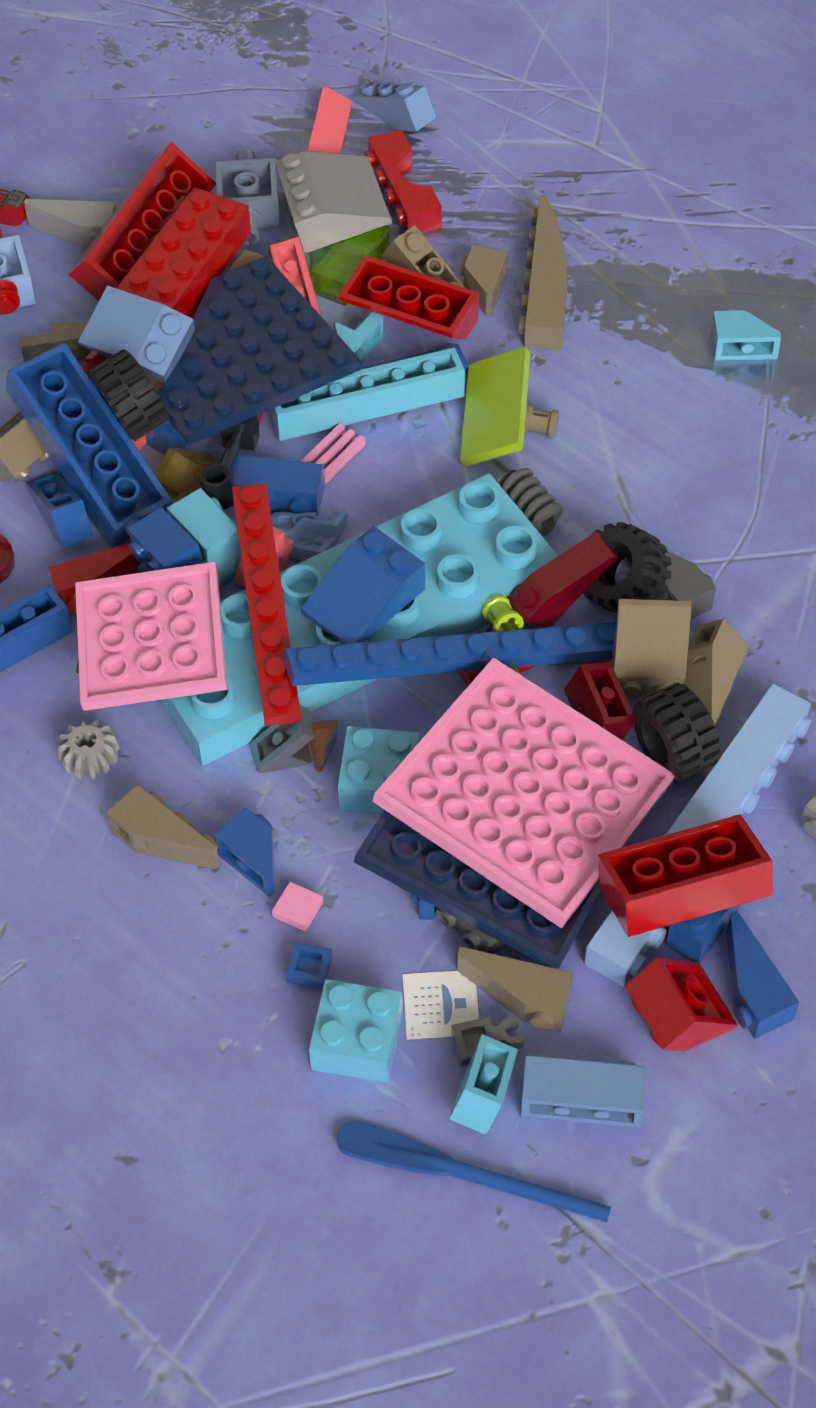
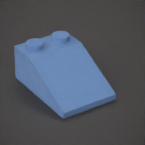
M107 285L78 340V344L106 358L124 349L132 354L149 379L163 385L180 360L195 331L194 320L164 304Z

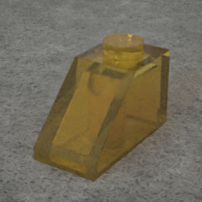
M169 447L156 477L170 498L177 502L200 489L199 472L202 468L210 464H219L220 460L205 451Z

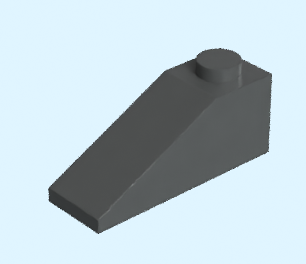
M667 552L665 555L671 558L672 565L667 567V570L671 571L672 574L671 579H666L665 585L668 586L666 592H660L658 597L661 600L691 601V619L712 609L716 587L711 577L707 574L704 575L696 564ZM630 554L623 561L631 569L632 555Z

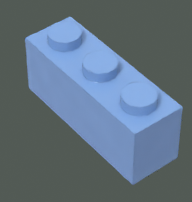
M546 1053L535 1056L526 1055L521 1116L641 1127L644 1111L646 1066H636L629 1061H617L615 1063L596 1062L588 1057H578L574 1060L560 1059Z

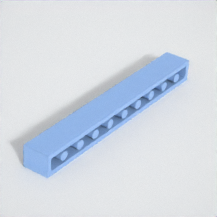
M772 684L666 835L739 814H751L759 800L760 795H758L760 789L762 787L769 788L776 776L777 769L775 768L778 763L787 762L794 749L795 744L793 742L796 737L803 738L808 731L812 719L808 718L811 703ZM611 911L587 945L584 965L624 987L631 976L635 977L644 969L648 960L645 956L651 947L655 950L659 948L666 936L667 930L665 927L627 937L614 912Z

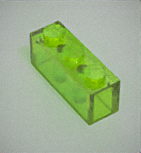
M385 225L331 244L327 254L320 263L317 262L311 271V279L313 280L316 295L346 306L348 303L338 300L339 293L365 255L383 260L382 255L390 245V226Z

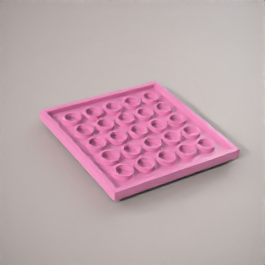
M493 658L374 793L372 802L560 928H563L599 880L598 854L624 847L671 785L675 776L663 766Z

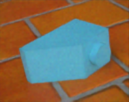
M746 310L714 311L711 327L714 360L778 359L781 332Z
M481 1034L458 1089L449 1120L482 1134H487L503 1104L518 1052L517 1048Z

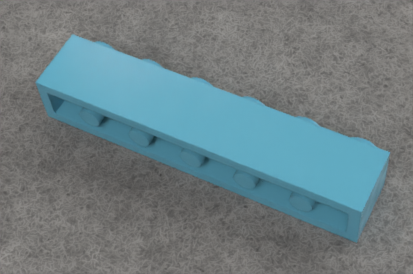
M455 348L362 369L270 409L271 420L279 441L332 429L339 423L345 426L464 397L465 369Z

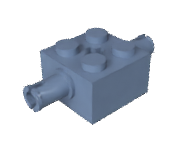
M244 148L236 153L237 160L215 161L216 191L219 196L249 205L251 234L249 236H252V245H255L260 240L259 228L280 227L275 158L255 159L254 151L246 148L247 157H244ZM249 236L243 244L249 245Z

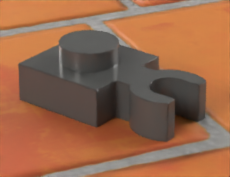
M490 1017L451 1025V1033L461 1067L469 1065L481 1034L514 1048H522L524 1046L523 1035L512 1037L506 1033L519 1027L518 1017H506L497 1026H492Z

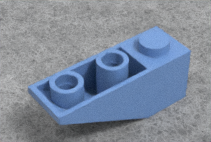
M368 81L362 84L360 90L351 96L354 102L397 130L417 132L437 118L424 85H412L410 82L394 84L392 81L386 83Z

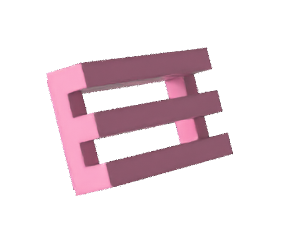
M339 423L300 462L324 464V466L328 462L331 463L324 470L326 485L366 445L365 437L362 435L356 437L355 431L351 429L346 431L345 426ZM350 443V445L337 457V453L346 444Z

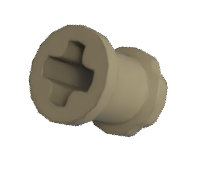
M527 404L525 433L528 431L544 433L548 435V438L554 439L559 410L553 409L552 412L533 409L532 405Z

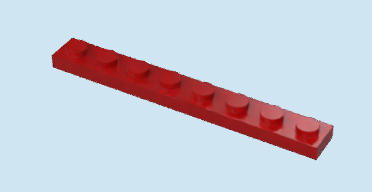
M266 483L232 487V496L265 726L301 722L297 686H291L283 660L285 648H291L267 486Z

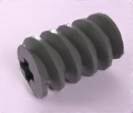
M529 468L519 469L518 471L509 470L496 480L542 537L553 530L557 520L562 515L563 508L559 503H555L553 495L548 494L546 487L540 485L541 482L537 477H533V473Z

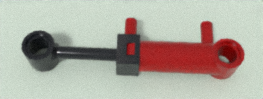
M264 413L220 431L222 446L225 448L220 463L207 465L199 472L200 488L210 498L214 497L217 499L223 510L230 508L234 504L232 496L234 483L231 469L239 449L255 450L260 437L259 424Z

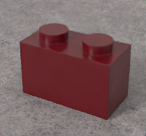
M611 662L580 665L564 688L571 708L623 741L635 724V719Z

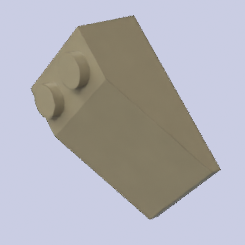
M619 599L611 664L627 699L645 698L678 682L685 685L691 601Z

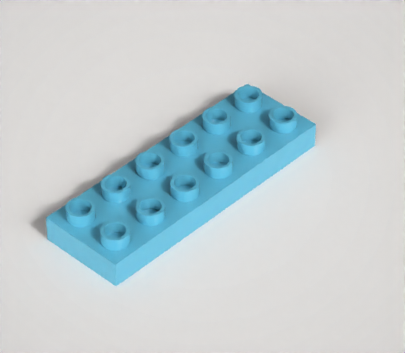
M488 473L376 526L380 531L425 562V590L364 642L469 634L490 624L481 613L482 605L487 599L494 595H504L508 598L531 573L558 557V555L493 476ZM364 533L280 572L291 648L341 644L301 613V608L348 546ZM246 589L220 600L227 690L159 700L202 766L251 743L270 727L264 724ZM377 679L297 686L299 705L308 708L309 713Z

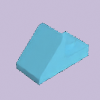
M371 312L364 321H360L355 330L334 322V331L357 355L361 363L383 339V316L375 312Z

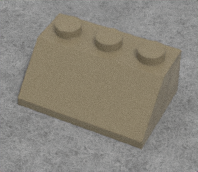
M18 412L0 427V480L2 482L13 478L16 481L21 480L32 471L30 465L37 459L42 462L50 457L21 412Z

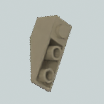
M415 225L394 239L382 255L388 263L466 288Z
M724 618L697 625L688 646L686 686L703 702L714 724L720 718V712L727 696L731 692L732 684L743 664V658L749 646Z
M136 785L106 812L110 832L136 853L211 869H217L220 866L217 852L218 845L214 839L207 833L200 834L183 814L180 812L173 813L165 806L160 796L153 791L148 793L142 787Z

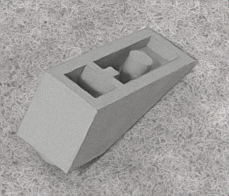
M25 199L24 201L29 226L84 249L89 247L116 210L115 202L47 199Z

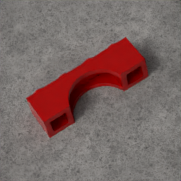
M402 129L368 137V150H365V156H368L370 164L374 169L379 187L384 189L387 205L392 206L394 209L397 225H402L405 232L414 225L421 233L441 229L442 205L432 186L416 185L403 178L405 174L412 171L411 146Z

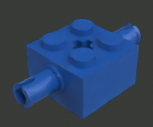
M162 507L142 519L138 515H131L124 520L122 529L131 539V543L128 546L133 556L139 561L140 565L137 566L138 573L204 563L198 543Z

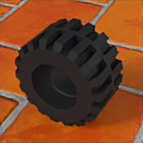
M121 349L89 370L91 382L130 439L137 441L169 420L168 410L142 367L128 351Z
M617 522L616 526L611 523L604 525V531L595 530L593 533L597 532L603 537L617 555V558L583 593L584 596L592 600V603L617 613L619 599L661 600L658 595L660 592H666L668 586L665 585L666 579H671L672 574L671 571L667 570V567L672 565L671 558L665 555L668 552L665 545L659 543L660 540L657 537L624 522ZM631 554V570L622 582L616 584V569L619 563Z
M679 682L671 684L634 704V729L639 744L647 757L672 772L675 776L672 783H679L718 762L720 758V742L713 719L703 702L686 685Z

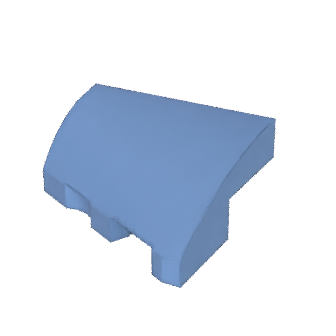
M278 512L271 515L272 526L285 532L284 536L294 541L290 558L303 561L336 546L348 518V513L337 512L335 519H318L316 512H304L301 514Z

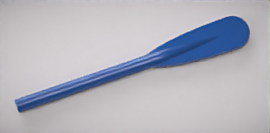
M359 1121L349 1122L343 1125L337 1133V1146L339 1150L350 1157L411 1172L453 1176L603 1222H607L611 1206L454 1160L428 1145Z

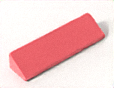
M322 88L307 152L341 154L352 108L351 100L330 88Z
M299 236L269 245L274 265L322 317Z

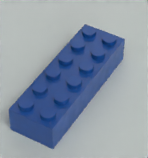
M65 343L7 370L5 390L70 487L83 500L85 509L111 548L130 538L122 529V524L127 517L138 515L142 519L160 507L167 512V507L172 505V499Z

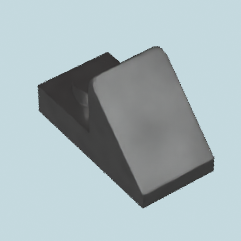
M300 705L301 722L271 725L251 742L257 772L266 773L306 766L312 762L308 743L315 737L308 708Z

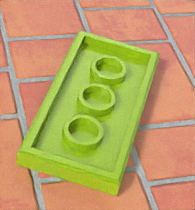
M526 346L469 364L460 461L465 467L523 450L531 355Z

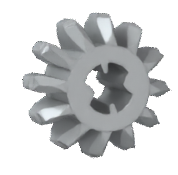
M82 719L79 727L76 728L68 725L67 734L59 735L58 759L63 764L67 774L75 772V776L79 781L85 775H90L95 781L98 772L108 775L109 765L117 764L118 739L113 735L109 725L101 727V723L97 719L91 725H87Z

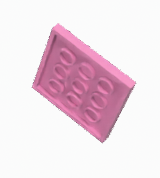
M215 562L75 582L80 704L84 711L227 690L218 569Z

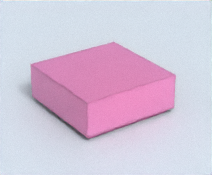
M289 882L273 908L272 916L306 932L323 904V896Z

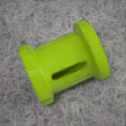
M494 595L482 605L481 613L487 622L493 624L494 632L522 630L523 618L518 612L512 610V605L506 596Z

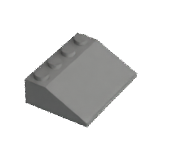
M303 151L297 154H288L276 161L294 224L305 253L392 223L368 156Z

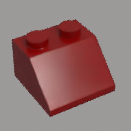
M656 958L625 985L632 997L631 1002L634 1009L643 1016L651 1029L650 1035L653 1041L662 1050L686 1051L727 1033L738 1026L698 962Z

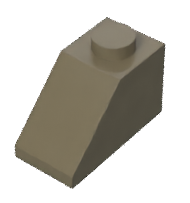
M472 245L468 257L463 256L460 275H464V286L467 289L479 292V308L485 315L492 316L507 276L508 252Z

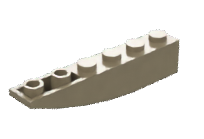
M540 195L538 207L532 208L531 226H536V228H530L529 247H534V250L528 249L526 268L532 269L531 271H525L524 290H529V293H523L521 312H527L526 316L520 315L519 334L525 335L524 346L527 348L562 350L568 284L567 261L556 217L546 195Z

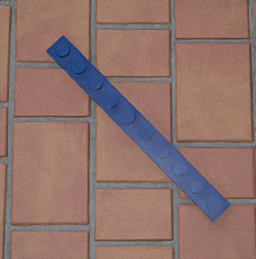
M616 622L285 648L283 660L291 686L483 670L493 658L508 667L612 659Z

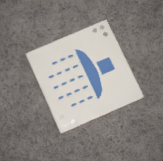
M443 971L402 974L407 1040L453 1037L451 1025L479 1019L476 985L460 972Z

